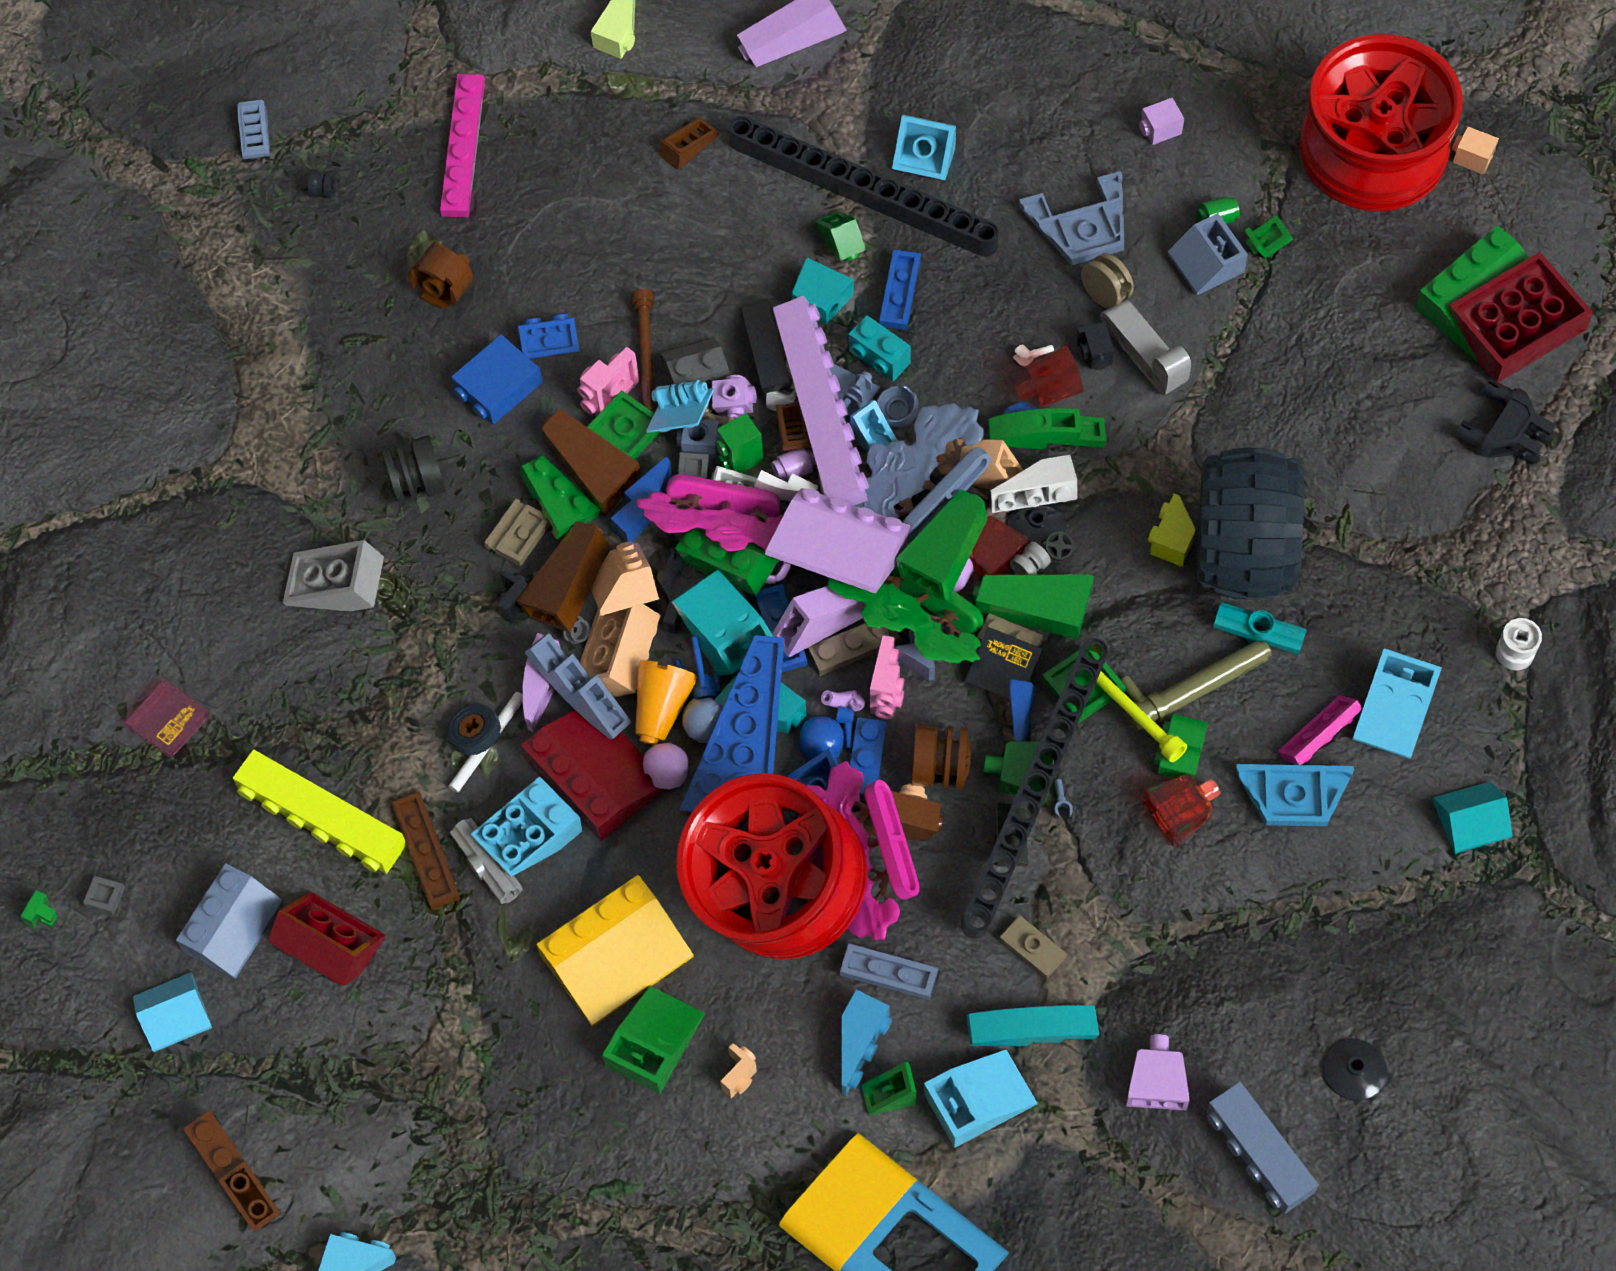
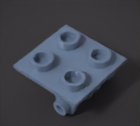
M834 364V367H831L830 370L832 375L835 374L840 384L841 391H838L837 394L839 399L844 401L848 415L844 416L845 422L851 426L850 416L870 402L880 389V386L872 383V375L866 371L855 375Z

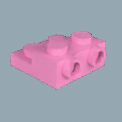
M626 347L620 354H615L610 359L608 366L598 360L593 366H589L583 371L580 378L581 385L577 388V391L583 397L580 406L585 412L590 415L594 413L598 416L621 390L628 394L639 382L636 356L632 350Z
M884 635L882 636L870 686V713L882 719H891L892 717L894 718L896 707H902L904 678H900L899 662H897L899 649H894V637Z

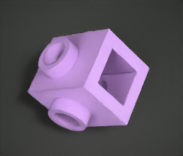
M730 375L725 380L712 381V388L714 389L712 407L719 416L727 415V417L738 418L745 413H753V403H756L757 400L756 389L745 377Z

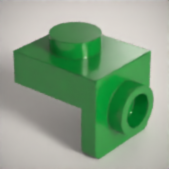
M1277 215L1254 231L1250 227L1245 229L1249 236L1245 240L1254 254L1260 252L1265 259L1294 240Z

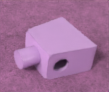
M1151 1035L1150 1050L1140 1049L1137 1051L1126 1107L1186 1111L1189 1103V1092L1183 1054L1181 1052L1169 1051V1037L1167 1035Z

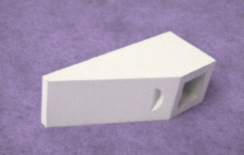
M1065 455L1041 459L992 489V513L1076 500L1077 477L1071 456Z

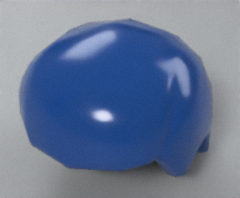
M828 716L809 718L808 721H805L799 733V750L805 759L809 761L828 748L833 749L836 758H838L844 743V731L838 721Z

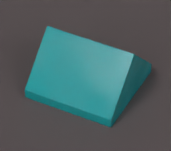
M1491 782L1432 799L1454 854L1506 840L1513 836L1507 797Z

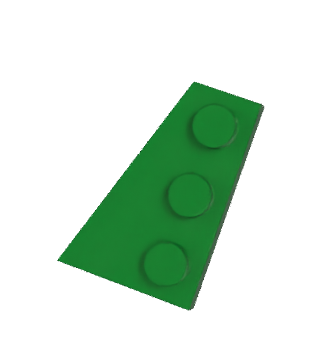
M543 455L521 467L520 475L533 499H537L542 507L541 513L545 520L550 521L553 527L552 533L556 539L567 534L576 522L586 524L598 517L600 509Z

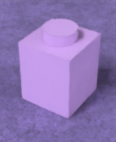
M1173 98L1143 108L1139 127L1143 136H1148L1150 142L1154 145L1181 135L1184 117Z

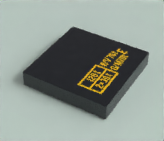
M987 627L981 641V646L977 651L980 660H975L972 663L965 682L1010 700V679L1030 682L1043 649Z

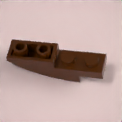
M210 1110L183 1128L253 1232H256L281 1214Z

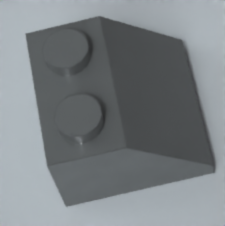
M715 338L660 353L671 385L700 380L705 382L707 388L710 389L712 388V381L725 380L727 376H730L722 348Z

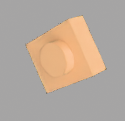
M734 1043L728 1047L730 1057L737 1064L721 1080L722 1091L730 1098L737 1092L742 1094L752 1082L751 1077L757 1072L756 1062L754 1061L756 1058L753 1053L744 1046L737 1047Z

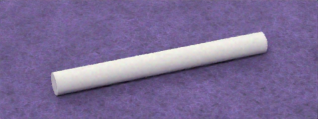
M519 692L514 693L498 716L501 725L500 733L523 703V695ZM488 750L478 755L469 756L449 784L451 790L456 793L461 790Z

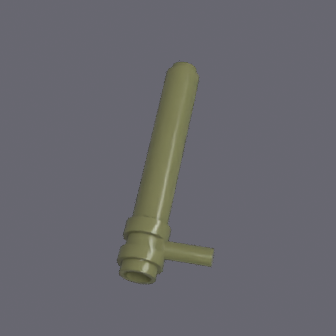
M1256 640L1159 693L1153 692L1146 697L1129 676L1122 678L1121 681L1126 686V693L1133 702L1154 722L1160 723L1168 719L1169 714L1267 662L1268 657L1272 653L1265 641L1259 642ZM1125 711L1126 720L1135 732L1139 730L1146 731Z

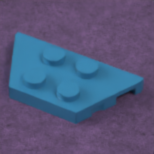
M1236 765V774L1265 825L1327 826L1354 771V766Z

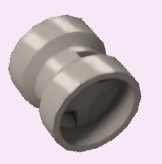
M1032 541L1024 547V552L1021 555H1016L1010 561V566L1016 575H1037V571L1045 569L1051 563V559L1044 548Z

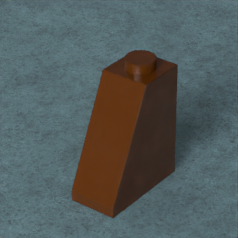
M891 791L906 839L926 841L940 830L942 825L940 803ZM865 795L861 796L860 801L867 805ZM853 806L851 811L854 813L860 811L858 806ZM869 814L863 822V827L870 836L876 837Z

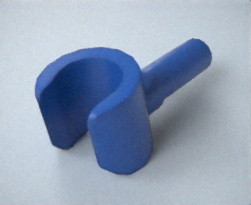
M840 706L836 721L845 724L846 749H853L852 726L854 723V711L851 708Z

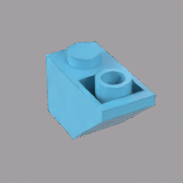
M341 1232L340 1236L330 1234L318 1271H382L395 1263L396 1256L392 1249H389L390 1245L384 1242L371 1240V1243L368 1244L360 1242L359 1237L345 1232Z

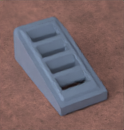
M255 100L237 103L243 159L270 156L268 116L264 101ZM258 122H260V124L247 125V124H250V123H258ZM262 133L260 135L247 136L248 134ZM263 142V145L248 147V144Z

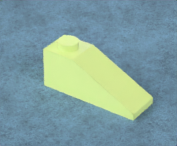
M635 0L610 1L591 30L593 48L622 59L627 50H631L635 42Z

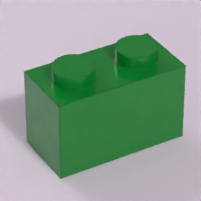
M747 413L717 429L718 441L715 444L719 451L717 460L721 467L744 473L764 462L761 433Z

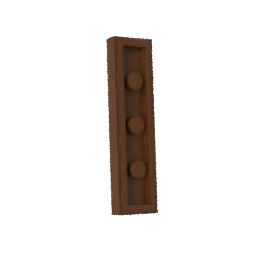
M420 791L391 801L431 910L460 900Z

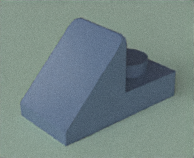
M908 629L910 644L895 647V649H899L898 662L929 681L935 680L934 660L923 658L915 646L914 632Z

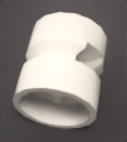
M1525 618L1513 619L1507 623L1496 646L1498 661L1510 670L1526 669L1531 665L1541 644L1542 633L1540 628L1533 621Z

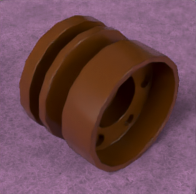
M916 724L912 786L932 788L935 775H942L944 789H948L949 776H957L956 790L964 789V784L969 774L971 756L968 727H960L959 740H952L953 726H948L944 739H938L936 725Z

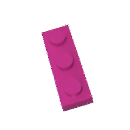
M1339 695L1277 751L1281 759L1299 766L1309 761L1321 746L1330 742L1333 736L1343 726L1351 723L1354 716L1362 710L1358 700Z

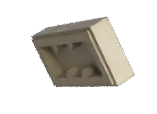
M1019 916L1000 936V941L1045 979H1048L1067 958V953L1022 916Z

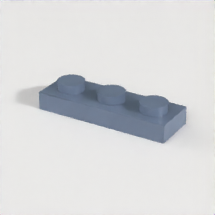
M850 943L848 944L840 970V976L930 1000L938 973V968Z

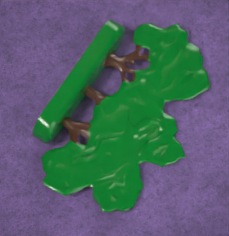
M897 565L886 578L890 582L887 584L883 583L876 593L828 577L829 581L827 583L831 590L846 599L861 601L865 604L866 607L861 612V615L867 627L881 628L883 626L888 630L901 632L904 628L912 630L915 636V646L923 658L935 661L943 660L948 663L957 664L963 660L970 662L980 660L976 650L981 644L974 633L983 626V616L977 607L954 590L950 598L945 602L901 578ZM921 605H923L929 611L934 613L936 616L930 615L927 612H925L921 608ZM932 619H939V622H934ZM942 623H947L945 626L950 627L949 634L942 632ZM954 632H957L959 637H955Z

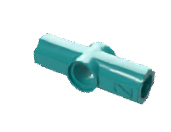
M1221 602L1213 626L1215 629L1246 638L1249 643L1256 640L1259 642L1265 641L1268 646L1299 655L1307 629L1276 620L1267 611L1251 612ZM1254 626H1262L1266 631H1258Z

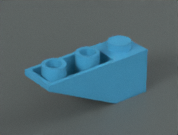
M857 989L842 1014V1094L844 1095L848 1094L851 1087L857 1088L863 1076V1072L860 1070L865 1060L868 1062L872 1060L878 1047L875 1042L879 1034L885 1035L892 1022V1018L889 1017V1005Z

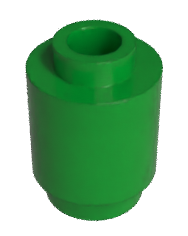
M1227 196L1200 203L1199 210L1196 211L1197 221L1200 222L1219 213L1226 225L1233 223L1234 219H1238L1240 216L1238 203L1234 197L1228 198Z

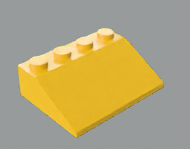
M639 875L537 943L540 957L592 1027L694 957L657 898Z

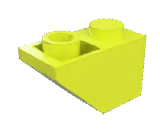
M1173 494L1170 503L1164 502L1159 514V518L1162 521L1159 527L1153 526L1148 542L1152 543L1151 555L1183 567L1193 545L1196 529L1180 496Z

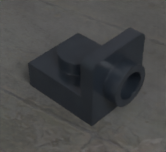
M504 570L501 578L504 587L508 590L501 594L498 608L501 617L512 623L522 609L516 600L526 589L528 582L517 573L512 575Z

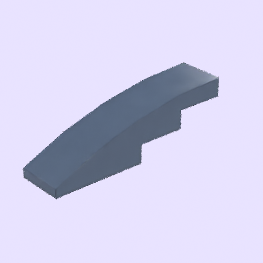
M550 633L542 636L525 651V654L555 690L584 719L608 739H614L631 723V720L598 675L590 677L574 654L566 657Z

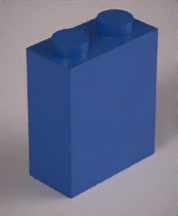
M502 335L497 337L452 376L455 396L463 403L467 401L480 419L484 420L486 418L493 425L543 383L540 368Z

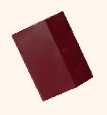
M310 891L278 911L268 942L278 947L283 953L290 954L302 961L305 966L327 976L332 982L345 986L360 976L383 943L386 935Z

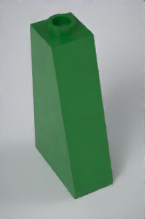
M961 489L898 555L896 562L899 576L946 602L950 598L988 520L985 503L982 498Z
M1089 574L984 575L981 585H975L972 602H976V607L984 616H988L990 613L1015 624L1078 640L1092 592L1094 576Z

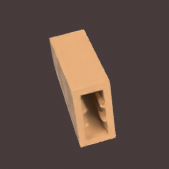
M957 439L959 446L963 443V439ZM980 440L979 443L972 446L962 447L960 460L971 449L976 447L982 448L991 456L988 468L972 484L973 486L992 490L1023 471V468L1003 440ZM949 441L946 444V453L952 458L953 455L950 453L955 451L953 442ZM944 456L938 458V461L943 462L946 460ZM942 464L937 466V469L942 475H946L952 467L949 464Z

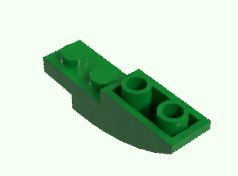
M1032 409L1003 414L988 419L989 440H1003L1007 447L1045 450L1049 443L1104 448L1106 443L1104 418L1080 416L1079 409Z

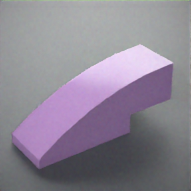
M537 633L533 644L544 635ZM528 657L523 678V709L527 728L529 731L534 732L555 692V688L545 679Z

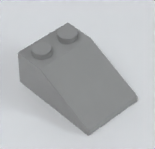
M365 540L294 552L283 604L286 606L339 611L374 608L384 556Z

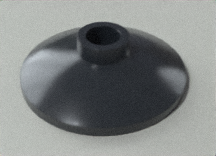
M1054 503L1012 510L1009 516L1008 530L1013 541L1020 547L1024 548L1032 541L1042 547L1043 542L1050 534L1057 531H1066V520L1061 509ZM1040 518L1043 521L1040 523H1035L1032 519Z
M1348 1039L1337 1043L1329 1050L1324 1060L1323 1073L1328 1086L1337 1095L1352 1101H1362L1373 1097L1381 1090L1386 1081L1387 1066L1380 1051L1372 1044L1363 1040ZM1351 1063H1360L1362 1070H1354L1351 1067Z

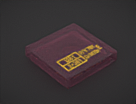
M164 679L128 718L125 724L172 759L208 719L210 713Z

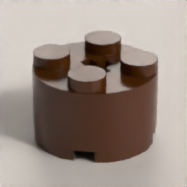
M433 242L409 271L408 281L413 289L418 287L423 292L420 296L423 300L435 307L447 309L449 305L455 306L473 281V273L469 267L470 260L465 254L455 253L445 248L442 244Z

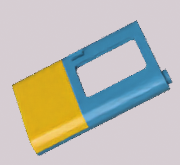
M860 1133L856 1134L791 1206L779 1224L782 1230L833 1271H892L875 1258L873 1251L901 1218L910 1211L917 1214L971 1257L978 1265L975 1271H995L1009 1254L1006 1249Z

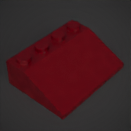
M1541 252L1531 256L1449 305V309L1478 363L1498 383L1586 331L1593 315V311Z
M576 710L545 725L521 744L524 759L580 817L600 841L604 840L665 790L664 788L655 787L650 775L644 774V755L622 732L610 740Z

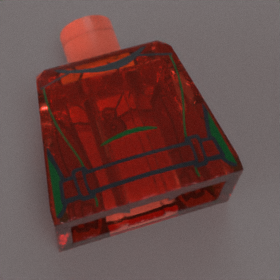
M1186 774L1145 789L1142 802L1174 848L1211 818L1213 808L1209 801L1220 796V790L1212 779L1198 786L1190 774Z

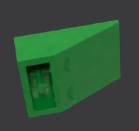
M650 986L618 1027L602 1057L605 1067L661 1094L705 1013Z

